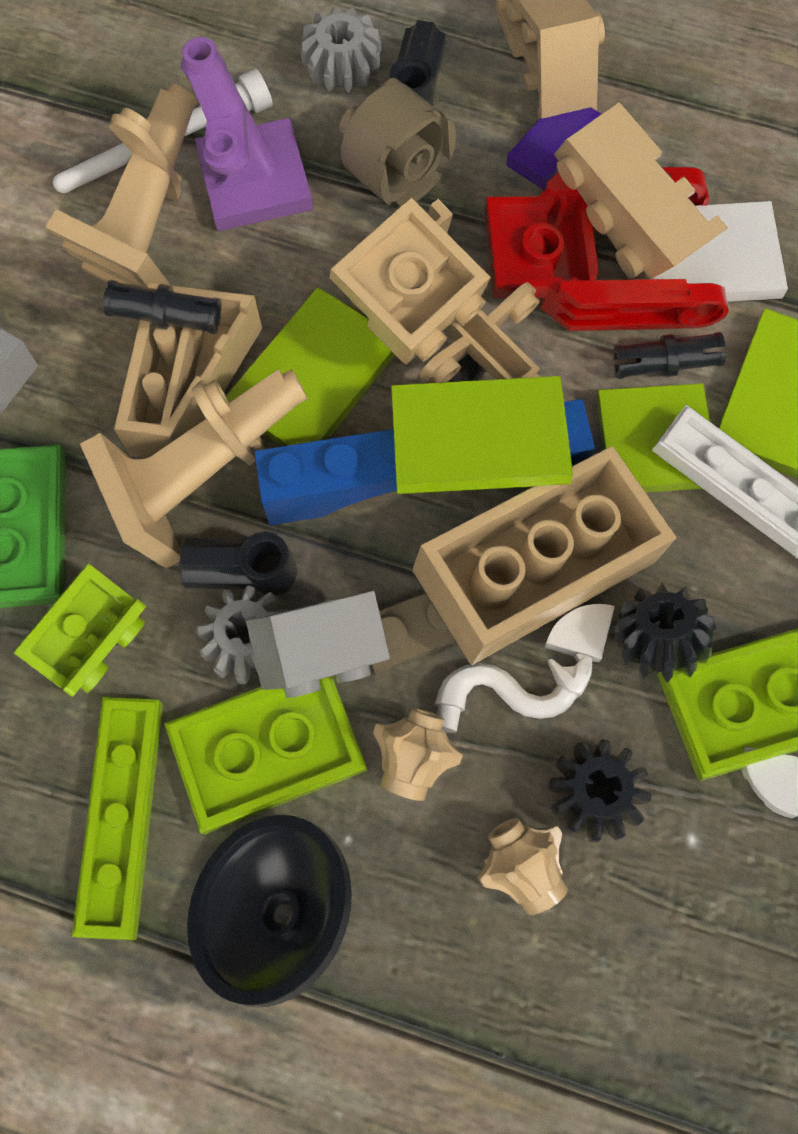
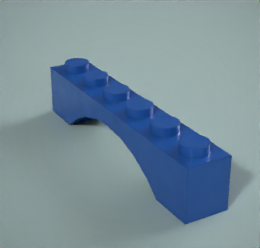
M583 399L564 402L572 467L592 457L595 450ZM394 429L255 451L261 501L269 525L324 517L362 500L397 491Z

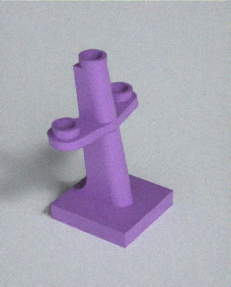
M196 37L189 40L181 49L183 54L181 69L192 84L207 120L205 136L195 138L217 231L313 210L312 197L290 118L256 125L214 42L205 37Z

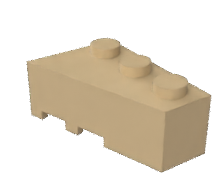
M496 0L497 17L514 58L523 56L530 73L524 74L523 81L528 91L538 90L539 108L537 115L539 119L589 107L597 111L598 47L600 44H603L605 37L601 14L595 12L586 0Z
M618 102L567 138L554 155L558 160V172L565 184L573 190L577 189L588 205L586 208L587 216L594 228L601 234L606 233L617 249L615 254L616 260L623 272L630 278H636V280L653 279L675 267L728 229V227L718 215L710 221L702 215L688 198L694 194V187L685 177L676 183L670 178L656 161L662 154L661 149L621 103Z
M149 283L148 288L157 289L159 284ZM172 286L174 292L221 299V319L216 335L206 331L169 325L167 330L156 329L153 327L152 322L140 320L114 428L129 456L148 458L206 419L196 402L192 387L201 380L205 384L216 380L223 392L226 390L262 330L255 296Z

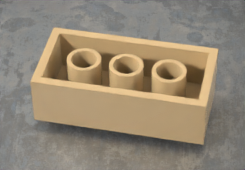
M613 446L572 467L573 477L571 484L534 486L420 546L412 571L471 666L654 564L676 540L675 534Z

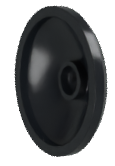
M271 815L256 819L240 827L228 836L213 852L202 869L192 893L188 911L187 936L190 954L198 974L205 984L217 995L230 1002L248 1007H270L291 1000L304 992L328 968L345 936L352 901L349 869L340 848L331 836L317 825L303 818L292 815ZM293 911L292 918L287 924L288 916Z

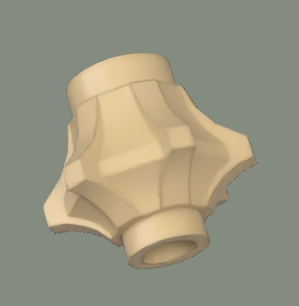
M411 708L408 718L404 717L397 722L389 724L376 723L373 734L380 745L382 753V770L384 771L380 783L382 788L404 798L423 801L425 800L428 788L434 785L438 777L447 769L461 763L464 753L457 750L451 744L446 732L442 730L445 721L443 717L419 708Z
M519 818L510 819L497 826L488 835L492 848L490 849L489 856L484 860L486 863L485 868L477 876L481 885L485 888L497 889L508 894L516 903L521 904L528 915H536L555 906L565 897L568 891L561 878L563 873L559 863V846L562 832L555 824L545 828L523 826Z

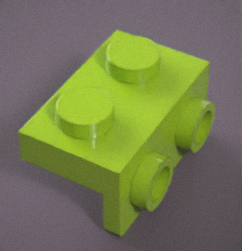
M88 563L13 653L69 696L73 697L79 689L88 693L108 670L109 666L103 662V659L116 643L125 648L144 626L145 621L139 615L146 608V605L139 599L132 598Z

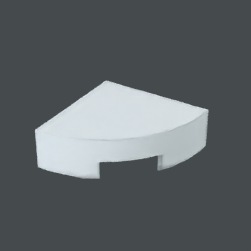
M591 604L572 610L563 616L553 627L544 648L571 656L579 653L588 655L592 658V662L599 663L602 659L615 606Z
M745 747L744 753L755 750V748ZM784 754L741 769L744 778L748 780L754 792L770 810L789 818L798 816V757Z

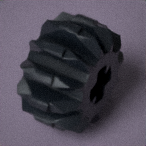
M662 582L655 594L639 587L637 594L634 596V601H623V606L619 611L618 625L615 626V641L618 642V647L622 648V657L625 665L640 664L639 671L643 679L653 671L662 672V676L668 683L676 670L691 678L697 669V663H707V659L710 658L713 643L711 641L715 638L716 624L714 623V617L707 615L708 608L705 599L690 600V594L686 586L677 593L668 592Z
M602 739L596 746L595 756L584 742H580L574 747L576 761L563 755L555 763L556 767L567 778H551L548 781V789L556 793L566 794V798L558 800L551 806V810L555 815L569 809L573 812L574 816L567 822L566 831L574 834L582 827L584 822H587L589 842L597 843L601 840L604 826L609 835L616 841L626 835L623 821L633 826H638L643 822V815L633 804L640 805L650 802L651 793L645 789L634 788V783L645 778L648 773L644 767H638L631 772L625 767L632 757L633 753L631 750L624 748L615 759L610 758L609 740ZM593 777L598 785L605 783L609 785L611 794L604 798L605 801L610 803L609 805H605L600 797L590 799L587 795L586 789L594 783L589 778Z

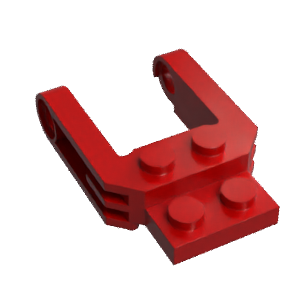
M662 167L675 183L685 177L694 187V194L688 198L695 206H706L708 204L709 194L706 177L702 170L694 167ZM559 172L547 182L545 190L539 196L486 198L484 215L493 299H506L517 288L528 282L536 289L534 296L540 299L541 309L568 331L703 328L718 323L729 312L725 287L714 283H687L686 279L596 280L599 269L593 225L586 212L588 205L577 189L573 190L565 184Z

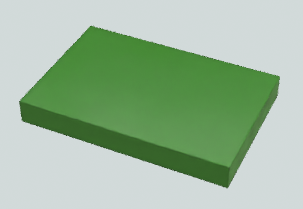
M60 444L0 449V608L54 604L65 591V450Z

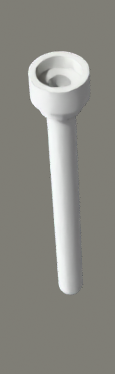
M255 68L238 76V82L235 85L249 112L252 111L254 114H257L273 106L268 87L258 69ZM201 106L193 110L185 136L206 127L207 120ZM124 143L119 144L58 173L53 179V186L60 193H68L127 165L132 152Z

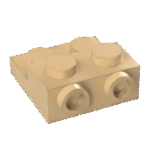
M411 197L330 270L329 278L369 318L367 327L406 365L416 355L423 362L428 360L446 341L447 337L442 333L445 328L455 319L464 326L482 309L486 301L481 295L489 282L490 276Z

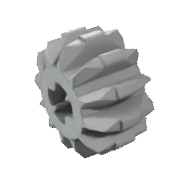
M334 6L328 16L315 13L313 24L304 26L302 48L300 49L302 64L305 66V70L309 71L313 84L324 83L329 93L337 86H343L349 94L352 85L355 83L367 87L370 75L378 74L380 52L382 51L381 37L379 36L378 29L373 28L370 15L358 17L354 7H351L345 13H338Z
M248 585L243 591L242 599L237 601L230 590H224L222 599L226 604L225 607L220 609L215 605L209 604L204 609L206 615L214 623L197 626V635L200 639L207 641L199 651L205 661L216 660L214 672L221 678L229 675L234 670L235 678L239 684H247L251 669L256 668L257 671L251 642L243 644L238 631L243 627H247L246 621L288 611V609L275 610L278 601L271 592L265 594L257 601L254 587Z

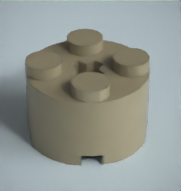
M396 78L387 80L381 88L368 96L359 107L349 108L344 113L339 124V131L343 134L341 160L345 169L390 206L391 202H396L401 207L411 197L418 201L425 196L442 176L436 169L443 156L450 160L456 145V129L453 122Z

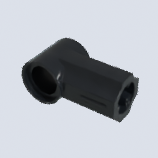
M417 20L415 25L405 29L398 59L390 69V79L396 78L401 83L407 85L432 106L446 45V34L437 29L434 22Z
M258 532L248 538H186L184 545L181 547L180 568L182 584L185 588L245 589L248 585L254 587V589L262 594L271 592L274 595H278L289 590L296 580V562L283 538L272 532ZM270 555L281 557L280 564L275 570L269 573L256 572L257 565L261 559Z

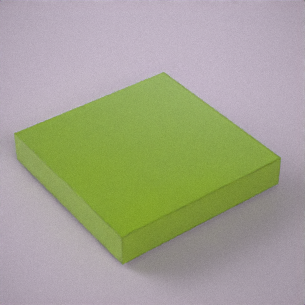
M704 383L598 390L596 406L602 451L613 446L645 493L703 489L654 453L652 449L685 405H688L710 422Z

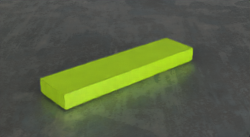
M102 697L72 937L137 940L163 703L160 700Z

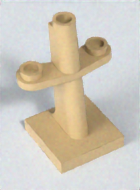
M172 83L167 90L161 88L147 120L128 108H123L120 114L112 115L109 127L132 152V155L102 219L90 226L55 209L45 226L50 233L64 239L62 247L69 255L84 261L81 268L85 272L107 283L109 280H116L119 283L148 287L149 283L170 285L147 254V250L164 198L178 201L181 194L180 182L182 178L174 170L192 112L198 103L195 96L184 87Z
M437 199L430 205L428 215L447 233L453 214ZM526 282L508 296L488 316L480 310L464 326L455 319L443 330L454 343L435 355L419 372L418 378L424 384L448 382L460 370L461 366L458 362L467 355L472 357L495 380L540 377L537 374L540 368L500 329L510 318L515 324L521 322L537 307L540 301L534 296L536 289ZM351 300V308L368 318Z
M278 369L230 403L216 380L205 384L202 380L192 387V392L206 419L148 458L132 459L101 433L80 443L125 544L166 569L180 562L181 548L166 514L235 456L239 457L249 466L256 461L255 451L265 449L260 436L294 407L308 399L292 369L283 374Z

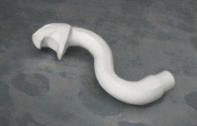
M576 654L575 660L577 664L570 667H563L553 659H549L548 664L557 685L550 694L544 696L527 693L507 671L495 665L475 663L472 666L471 664L464 665L452 671L443 680L439 688L435 705L438 707L437 715L445 719L442 730L447 733L457 732L460 712L465 711L466 697L474 686L481 684L493 688L514 711L526 717L543 719L564 713L571 707L575 699L583 694L592 674V658L588 655Z

